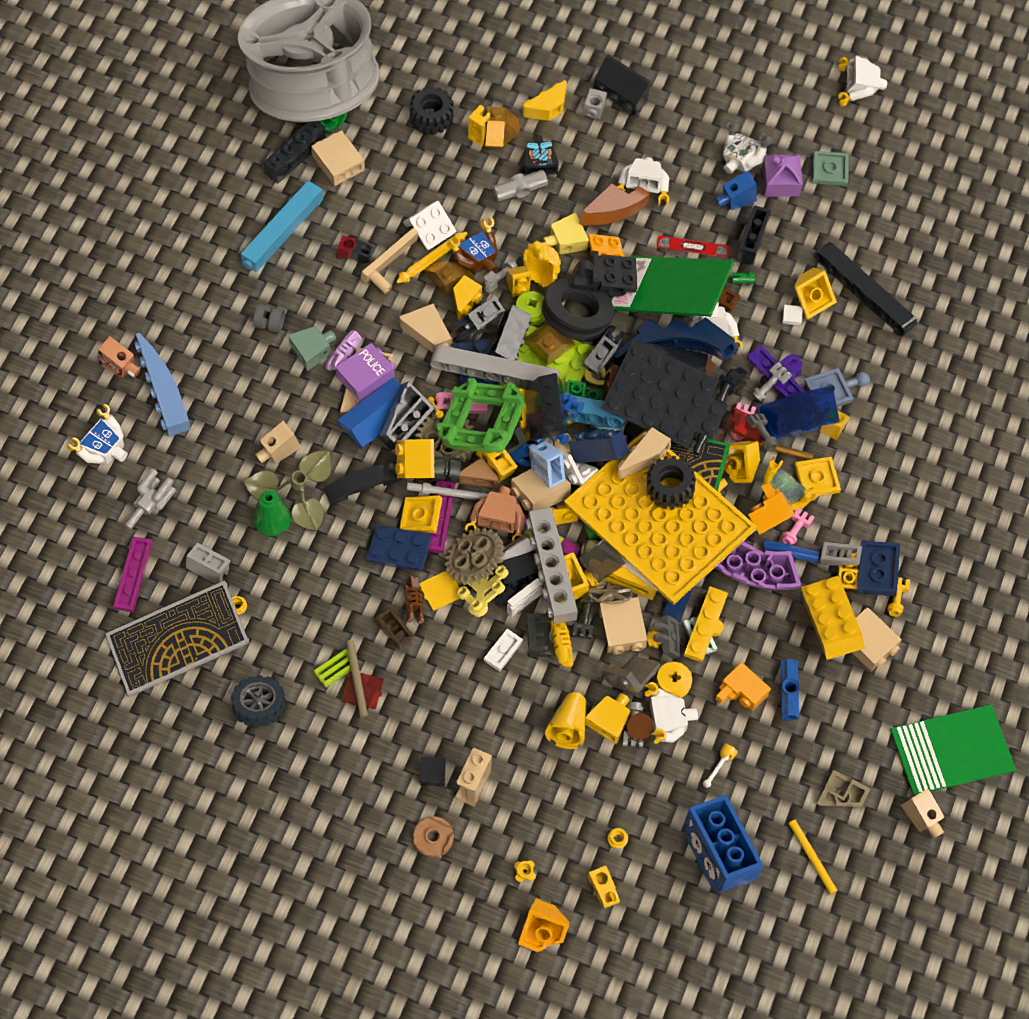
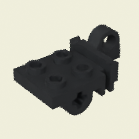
M593 251L590 261H580L573 269V287L592 288L593 292L597 288H599V292L608 290L609 295L614 297L623 296L627 292L636 293L638 289L636 258L603 254L599 257L598 251Z

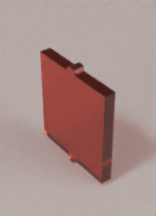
M734 407L731 419L732 432L750 441H758L760 445L762 436L757 427L750 428L746 421L748 413Z
M350 671L347 684L344 685L345 692L342 702L358 705L352 671ZM360 673L366 707L376 710L379 697L382 696L381 690L384 678Z

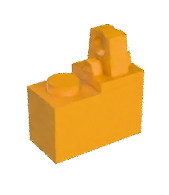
M770 482L761 486L766 494L763 496L764 506L760 503L751 508L752 512L748 514L751 521L757 526L759 535L795 515L783 492H780L778 488L774 490Z
M741 662L723 680L722 685L719 687L721 691L715 700L722 705L728 698L731 700L738 698L745 708L753 711L769 696L771 688Z

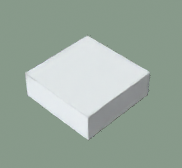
M784 305L782 324L801 326L802 307Z

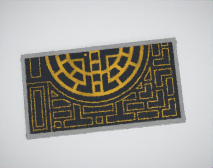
M225 581L106 633V638L108 639L129 697L249 644V638H247Z

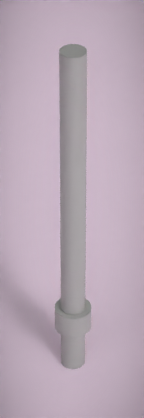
M407 482L406 490L418 491L426 495L432 493L481 500L483 497L488 496L486 493L431 486L430 483L417 484ZM516 498V503L520 505V501Z

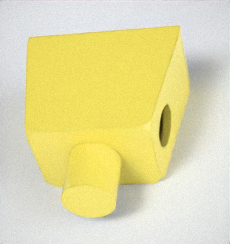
M574 213L553 223L550 229V236L544 237L543 242H546L551 247L556 246L559 254L588 250L589 239L582 225L579 224L580 220L577 214Z

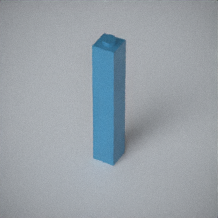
M308 180L241 253L243 266L257 273L323 200V190Z

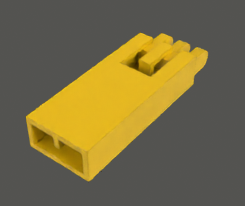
M606 558L604 563L594 559L589 561L588 570L594 571L599 579L610 582L613 585L631 588L633 593L650 600L654 599L657 591L625 566Z

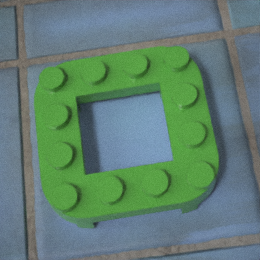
M475 378L468 379L467 383L458 388L455 386L452 390L454 398L444 421L437 424V430L444 445L452 449L484 453L503 452L513 435L525 405V399L520 390L511 382H508L507 386L477 383ZM473 403L502 406L493 429L489 428L487 432L462 429Z

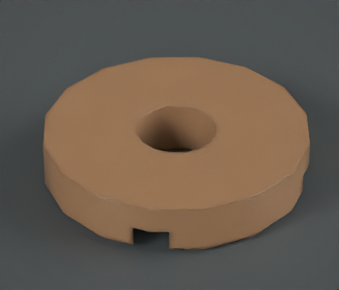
M433 816L423 819L414 829V845L418 852L430 858L441 857L453 845L454 834L452 827L446 820L440 817ZM435 832L439 835V839L432 842L428 839V835Z

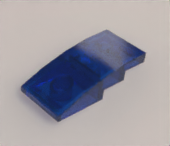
M833 385L794 394L759 406L760 413L764 414L768 421L765 425L767 432L777 440L803 435V432L821 429V426L840 423Z

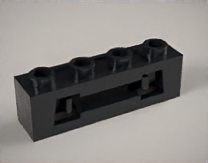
M317 121L307 122L263 162L265 175L279 184L312 154V148L309 146L314 145V140L318 142L326 139L325 127Z

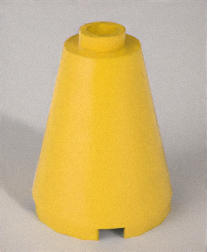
M572 692L567 694L546 727L545 736L547 740L551 741L552 739L556 742L555 745L560 748L577 749L578 745L582 746L584 743L586 699L581 693Z

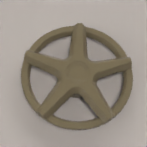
M607 582L605 585L589 588V597L596 602L604 604L624 603L633 596L631 588L613 585L610 582ZM627 592L629 594V597L626 598L622 596L620 593ZM592 593H600L603 595L599 599H597L592 596Z

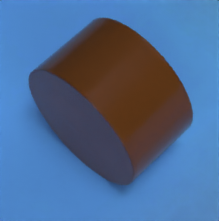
M643 713L633 715L627 723V735L635 742L648 740L653 731V721L648 715Z

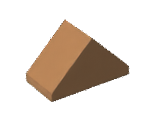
M480 458L460 472L459 484L497 489L498 476Z

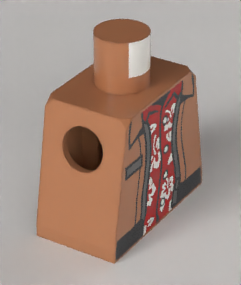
M111 336L98 349V364L120 378H123L127 373L134 378L139 374L141 369L134 364L133 353Z

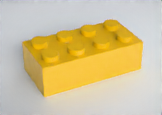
M839 576L801 587L805 606L827 660L865 648L862 632Z

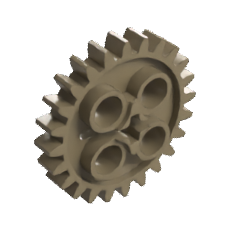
M433 412L432 418L427 416L425 418L426 422H422L420 427H417L415 440L434 439L436 440L434 442V456L445 457L446 460L450 457L461 458V461L466 462V456L471 457V451L449 448L442 443V439L439 436L437 424L438 422L443 423L446 415L442 418H437ZM465 420L462 429L474 431V426L469 425L470 420ZM450 449V450H452V451H451V452H445L444 450Z
M477 528L475 533L470 530L469 535L463 533L462 539L457 538L458 543L451 544L453 549L447 550L449 556L445 557L447 560L445 563L446 571L450 577L456 580L457 583L462 582L463 585H466L469 582L472 585L474 580L480 583L482 577L486 580L488 573L493 575L492 570L499 568L496 564L503 562L500 557L505 556L503 553L505 547L502 545L503 541L496 532L494 533L491 529L488 531L486 528L481 531Z

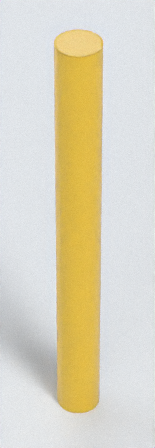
M791 821L789 826L830 895L834 894L838 890L797 821Z

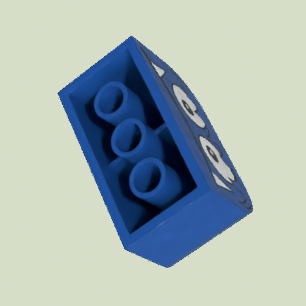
M727 795L690 807L684 822L685 834L712 889L719 894L757 880L763 863Z

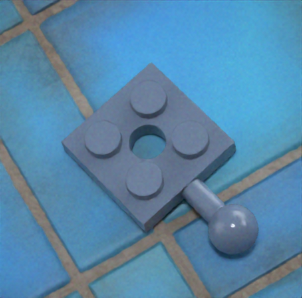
M839 368L805 378L804 384L818 413L853 402L854 398L849 388L856 385L860 387L867 386L870 382V377L867 373L860 372L855 378L845 381ZM824 388H832L834 392L826 393Z

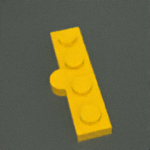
M709 587L685 650V657L702 663L712 636H719L722 633L724 626L718 619L726 601L727 592Z

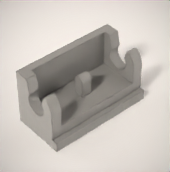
M199 543L187 555L186 568L215 584L222 582L223 575H227L229 572V559Z

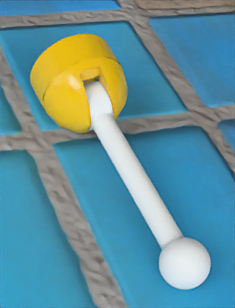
M725 743L721 748L720 756L722 759L709 778L703 782L705 788L711 786L712 779L723 763L733 760L737 755L738 751L731 745Z

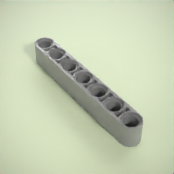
M443 345L435 346L430 365L438 370L505 384L511 382L515 386L525 388L539 376L557 373L560 376V372L554 368Z

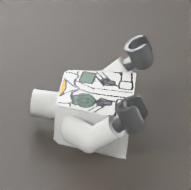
M728 121L725 125L726 129L729 130V135L727 134L723 153L726 161L724 170L728 174H732L736 169L742 172L749 171L754 166L762 163L766 155V146L772 143V138L764 133L759 135V141L738 133L734 136V133L739 130V125L734 122L732 127V122Z

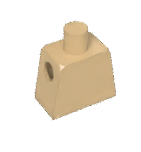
M282 421L260 440L264 448L255 455L261 463L270 457L275 463H278L299 450L301 446L294 433Z
M929 789L924 790L901 805L920 832L928 829L933 838L944 833L938 821L944 818V815Z

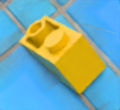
M525 266L506 271V281L512 297H519L521 294L530 291L531 273Z
M465 275L455 285L453 292L458 320L470 313L474 304H478L483 297L482 286Z

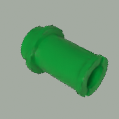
M751 271L749 273L733 272V284H749L751 286V284H755V273H751Z

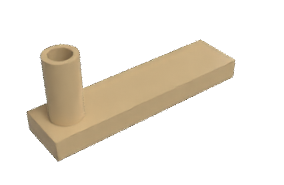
M415 228L411 229L362 271L361 280L365 284L371 280L384 294L392 288V285L379 272L416 242L419 232Z

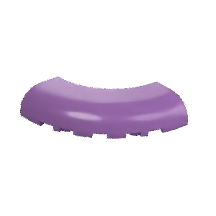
M743 541L715 567L716 570L739 583L759 589L794 590L801 587L791 551L763 552L754 549L753 546Z

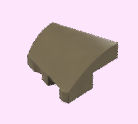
M833 770L816 804L819 806L862 807L870 788Z

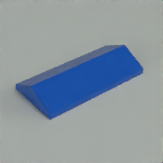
M393 378L337 420L338 424L361 448H364L380 435L401 383Z

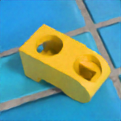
M606 866L588 873L587 878L592 884L603 909L620 902L616 887Z

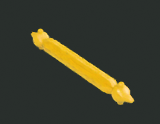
M459 232L455 233L454 236H458L461 243L466 240L465 237L468 233ZM447 241L409 267L406 272L399 273V278L396 282H409L410 277H414L452 249L446 245Z

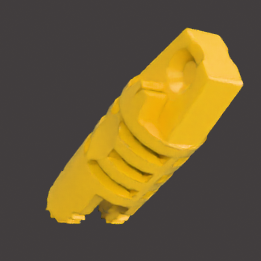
M551 621L552 638L558 662L565 668H570L573 665V656L566 623L553 624V621Z

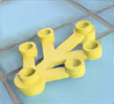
M498 566L499 568L495 570L496 575L490 580V574L488 573L487 579L485 580L482 577L480 583L474 580V583L470 585L467 582L466 585H469L477 592L476 599L470 595V591L466 586L458 589V596L470 604L469 612L476 617L483 616L488 610L487 603L504 591L505 586L500 580L508 575V570L505 566ZM492 588V591L485 595V593Z

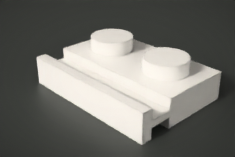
M537 578L509 599L507 613L513 617L541 596V585L543 583H540Z

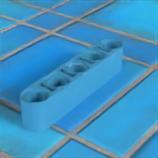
M578 396L574 397L577 398L578 402L585 404L583 410L578 413L573 407L572 410L577 414L576 419L566 413L568 421L613 429L622 428L625 420L602 410L601 407L604 401Z

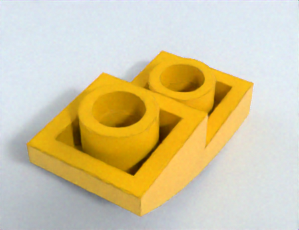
M848 552L844 553V558H847ZM852 553V559H855V553ZM838 565V576L843 588L857 590L858 565Z

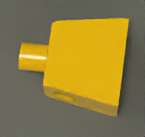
M622 693L618 695L616 700L606 696L585 717V725L614 744H617L630 716V710L625 707L630 699Z

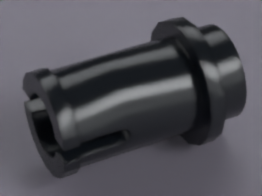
M509 583L502 593L495 596V604L500 608L507 607L508 600L518 593V589Z

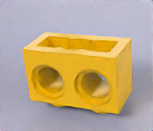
M506 450L501 453L476 452L478 458H482L498 476V483L511 476L517 468V465Z

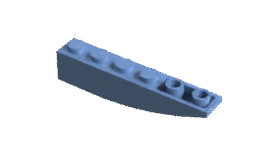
M137 333L138 341L134 343L137 352L142 353V357L139 358L142 368H147L148 372H145L147 383H152L153 387L150 388L152 398L157 399L158 403L155 404L158 415L162 414L163 419H160L163 430H167L169 436L191 430L179 390L170 371L150 343L140 333Z

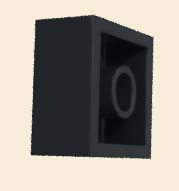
M421 757L420 785L445 786L446 758Z

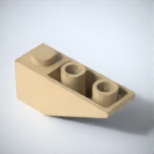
M651 428L648 433L645 432L640 438V443L637 446H633L630 450L628 458L622 460L618 465V478L623 479L651 466L653 463L656 464V460L662 459L671 448V439L654 428Z

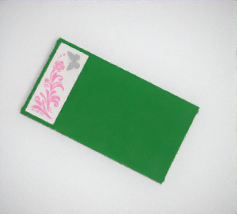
M630 255V257L636 258L638 289L636 293L627 292L620 297L612 296L611 301L614 311L711 317L735 262L733 260Z

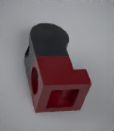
M342 235L336 257L340 259L346 257L360 263H368L373 247L361 240Z

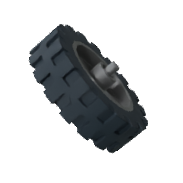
M257 675L254 678L250 676L247 680L243 679L239 685L234 687V692L231 694L233 714L235 717L237 716L239 722H244L246 726H268L271 722L275 723L277 718L283 715V710H285L284 689L282 686H279L277 680L273 681L268 676L265 678L263 675ZM270 698H273L272 702L266 701Z

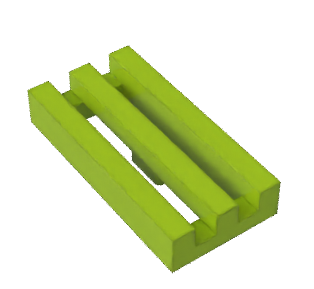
M343 650L314 670V674L325 688L351 671L349 664L325 681L326 677L350 662L348 650Z

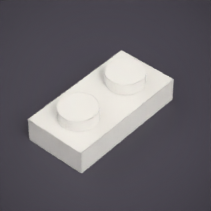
M506 629L484 657V662L500 672L523 643V639Z

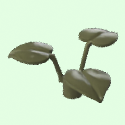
M317 451L305 456L299 464V470L295 471L291 479L288 478L280 486H278L279 480L277 476L270 471H260L245 479V486L248 492L259 500L263 492L271 490L277 493L276 490H281L286 485L291 484L293 489L300 490L302 503H297L292 509L294 522L300 527L312 531L318 530L323 521V507L314 498L305 501L304 487L308 478L313 482H322L330 476V452Z

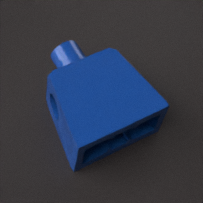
M749 171L723 185V194L715 197L719 207L728 204L731 210H735L757 202V186Z

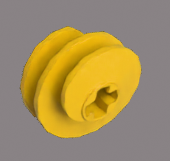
M668 662L661 666L657 673V686L659 689L671 693L678 698H683L688 694L692 685L691 672L681 663Z

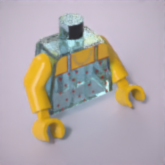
M776 456L771 459L769 467L764 474L763 484L770 482L774 490L778 488L780 492L782 491L793 511L804 508L819 496V493L817 495L811 493L814 487L807 490L780 467L783 464L782 460L777 464L774 461Z

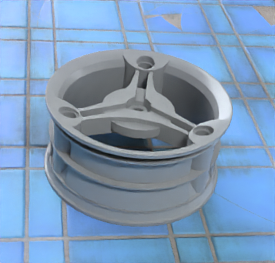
M270 0L252 11L240 26L238 43L246 57L250 76L249 93L253 103L264 113L278 119L311 122L339 116L351 111L367 100L378 85L380 71L376 59L372 56V43L369 38L371 17L366 7L358 0ZM335 43L350 47L334 50L332 45ZM286 55L294 59L313 60L319 64L303 67H283L267 62L275 56Z

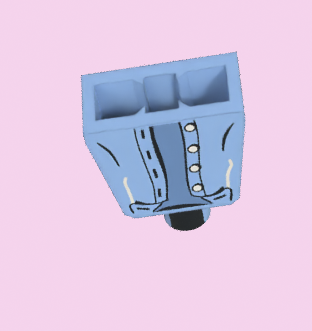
M547 441L529 446L527 452L531 457V466L540 479L549 488L565 480L563 452Z

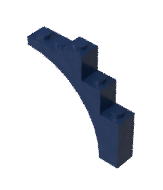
M706 317L692 328L676 318L664 329L649 318L636 329L637 336L613 354L615 364L621 366L632 340L678 349L701 351L713 355L723 362L736 353L738 349L735 339Z

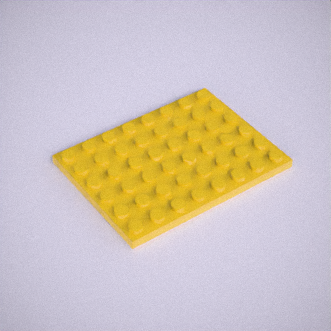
M643 431L627 445L629 452L633 446H637L640 443L641 436L645 432L648 433V431ZM670 449L665 454L668 458L676 456V459L679 460V457ZM627 453L618 460H610L564 501V504L674 605L756 531L757 526L695 471V492L687 505L683 503V507L678 508V506H675L673 510H670V507L664 509L661 504L659 506L655 505V500L651 501L650 495L647 493V472L650 466L623 479L618 478V465L622 460L628 458L629 453ZM666 478L661 481V484L668 488H675L681 484V481L676 478Z

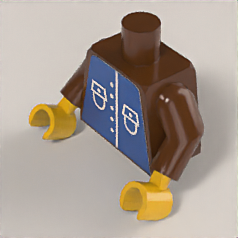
M492 218L487 219L488 225L485 219L480 223L481 227L486 229V232L482 230L461 243L458 236H453L447 241L446 245L450 249L453 248L452 252L459 266L470 269L474 273L483 269L488 273L497 270L494 262L498 250L494 231L491 230V227L494 225Z

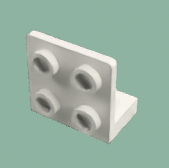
M439 201L429 204L403 221L406 228L413 226L419 232L418 236L426 250L433 248L456 233L454 226Z
M563 452L565 478L573 485L581 487L599 471L598 468L585 463H575L570 454Z

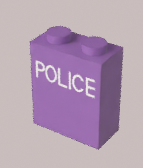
M372 343L335 367L336 377L359 402L391 378H395L394 364L390 360H386L380 348H375Z

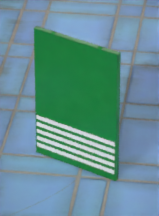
M992 705L890 729L913 796L926 789L932 792L1016 771Z

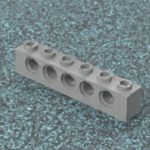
M552 507L529 511L526 527L528 531L531 530L530 544L536 550L534 560L535 564L540 567V571H538L539 581L544 583L542 593L544 600H548L549 606H546L548 617H552L553 624L577 620L578 611ZM538 530H545L546 532L540 533ZM543 547H549V548H551V549H550V550H544V549H542V548H543ZM547 564H553V565H555V566H554V567H548V566H546V565H547ZM557 581L559 584L553 585L551 582ZM555 599H562L563 602L558 603Z

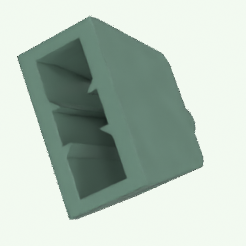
M317 326L289 335V344L307 371L330 355L329 343L336 340L332 330L322 334Z

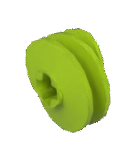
M528 291L517 298L516 307L531 315L529 322H531L532 326L539 325L545 320L542 313V303L545 297L538 292Z

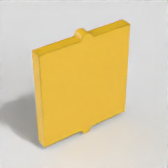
M447 571L419 583L424 599L428 601L433 611L461 599L457 594L459 589L458 583L450 577Z

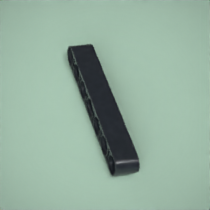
M828 242L815 252L814 256L817 262L897 334L904 336L917 325V319L911 312L833 243Z

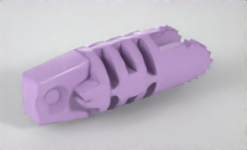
M350 331L327 361L326 369L336 371V366L352 356L362 339L357 331Z

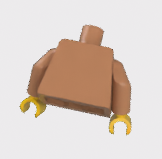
M502 486L498 493L489 492L487 497H483L478 501L472 510L471 523L465 526L466 532H468L470 526H474L473 533H475L478 528L476 523L478 522V526L509 533H513L515 530L516 534L513 536L512 541H515V536L521 537V532L524 531L525 516L521 506L516 503V497L510 496L511 490L508 487Z

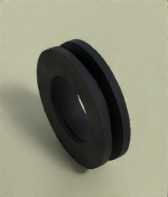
M564 278L552 283L542 303V313L547 323L560 334L577 340H591L603 335L609 326L614 312L612 301L603 290L599 292V288H597L593 292L592 288L573 287V278ZM566 300L582 302L592 310L594 316L589 318L575 316L568 312L561 302Z

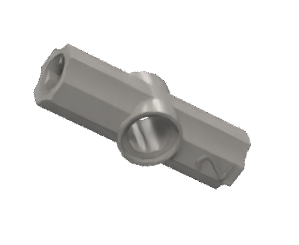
M542 170L525 176L517 174L510 181L493 186V192L498 202L514 196L522 198L527 196L532 190L548 185L545 172Z

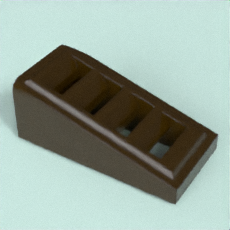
M391 606L373 620L399 649L415 637ZM389 616L391 619L385 623L383 620ZM395 622L396 625H395L394 627H392L391 629H389L388 626H389L391 623ZM400 628L401 631L394 635L393 632ZM405 633L407 636L399 641L397 638Z

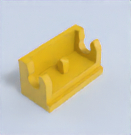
M482 105L468 117V138L481 147L485 142V123L490 118V112L482 117V112L484 111Z

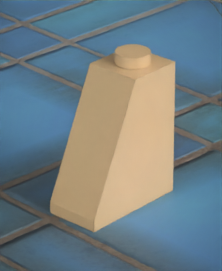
M434 304L400 316L401 329L432 353L437 345L452 347V338Z

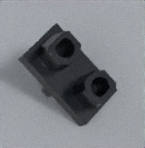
M739 366L737 369L733 367L728 373L721 374L719 379L723 382L720 385V390L724 383L731 385L727 396L735 393L736 389L744 388L747 384L744 379L748 372Z

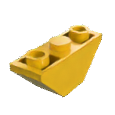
M564 80L561 83H556L552 88L541 92L532 100H527L523 104V117L549 121L563 113L567 82Z

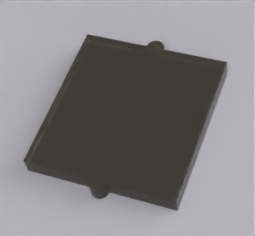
M603 541L579 558V561L587 569V573H590L598 583L626 564L617 551L606 541Z

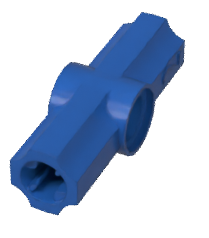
M794 659L781 660V719L793 721L799 719L800 684L798 682V661ZM790 687L794 692H788L785 688Z

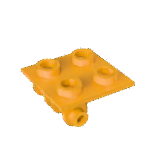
M588 234L590 255L593 251H598L599 257L601 254L624 257L619 237Z

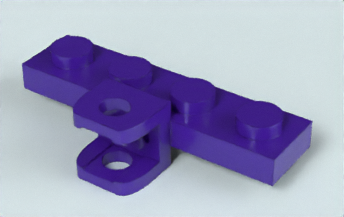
M762 345L747 355V359L768 381L773 376L769 370L778 362ZM790 354L781 360L780 363L792 376L784 384L778 381L772 386L797 410L810 400V396L795 381L802 372L803 363L795 354Z

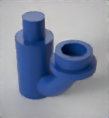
M528 443L509 454L513 461L519 465L532 468L531 461L524 459L530 456L527 452L530 446Z

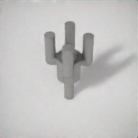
M154 469L148 472L137 487L138 492L141 493L133 504L137 509L126 522L125 527L131 530L142 514L150 515L154 508L158 510L163 509L176 491L171 486L173 484L172 479L167 478L158 491H156L155 488L160 483V480L155 477L158 472Z

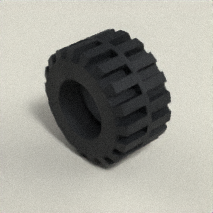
M430 86V88L424 87L422 91L419 89L416 91V94L412 95V99H410V121L415 129L419 128V132H425L427 135L430 133L437 135V132L441 134L444 132V129L447 130L449 125H452L454 103L451 95H448L446 90L441 91L439 87L435 89L434 86ZM436 109L438 111L434 113H429L425 110Z
M665 456L664 460L660 458L656 460V464L653 463L647 472V493L650 495L651 501L655 500V505L659 506L661 504L664 509L670 507V510H673L675 506H678V508L683 507V503L687 505L695 492L696 476L693 467L690 468V463L688 461L684 463V459L681 457L679 460L676 459V456H672V458ZM666 478H676L681 481V484L675 488H668L663 486L661 481Z

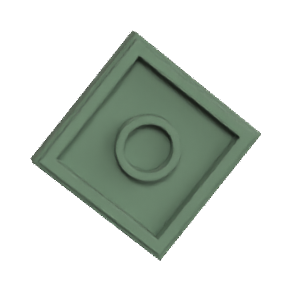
M824 151L813 152L812 183L837 186L848 185L849 154Z

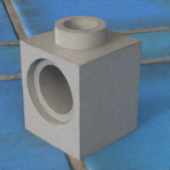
M590 88L584 104L583 115L600 119L606 104L607 93Z

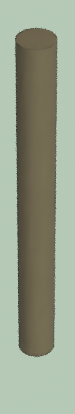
M348 640L346 645L360 718L368 717L355 644L354 640Z

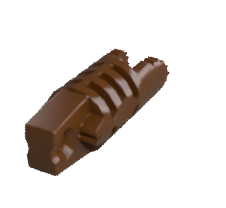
M410 575L407 578V585L404 586L406 622L411 623L413 621V612H416L418 624H423L422 588L419 586L418 576Z

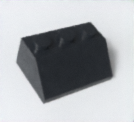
M608 54L594 78L593 89L606 92V97L610 101L620 105L627 112L636 115L648 102L650 80Z
M557 373L537 377L525 388L531 441L568 433L563 387Z

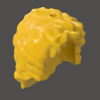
M535 241L533 244H528V248L523 254V265L530 271L531 280L542 285L543 288L549 287L557 280L558 273H560L559 266L561 260L558 253L546 242Z

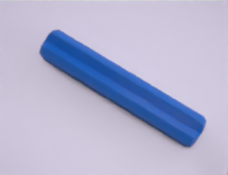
M765 540L763 545L764 551H791L792 557L818 562L820 558V552L770 540Z

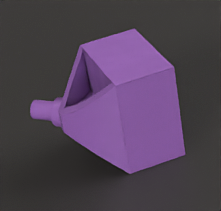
M771 154L764 156L762 163L764 197L800 196L803 185L800 155Z

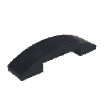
M386 463L364 468L324 487V491L330 506L348 500L349 495L380 484L387 486L401 481L402 478H397L395 472L396 464Z

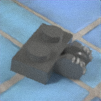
M669 615L661 617V622L652 624L655 631L662 632L653 635V640L657 643H662V650L665 655L673 659L680 658L678 621Z

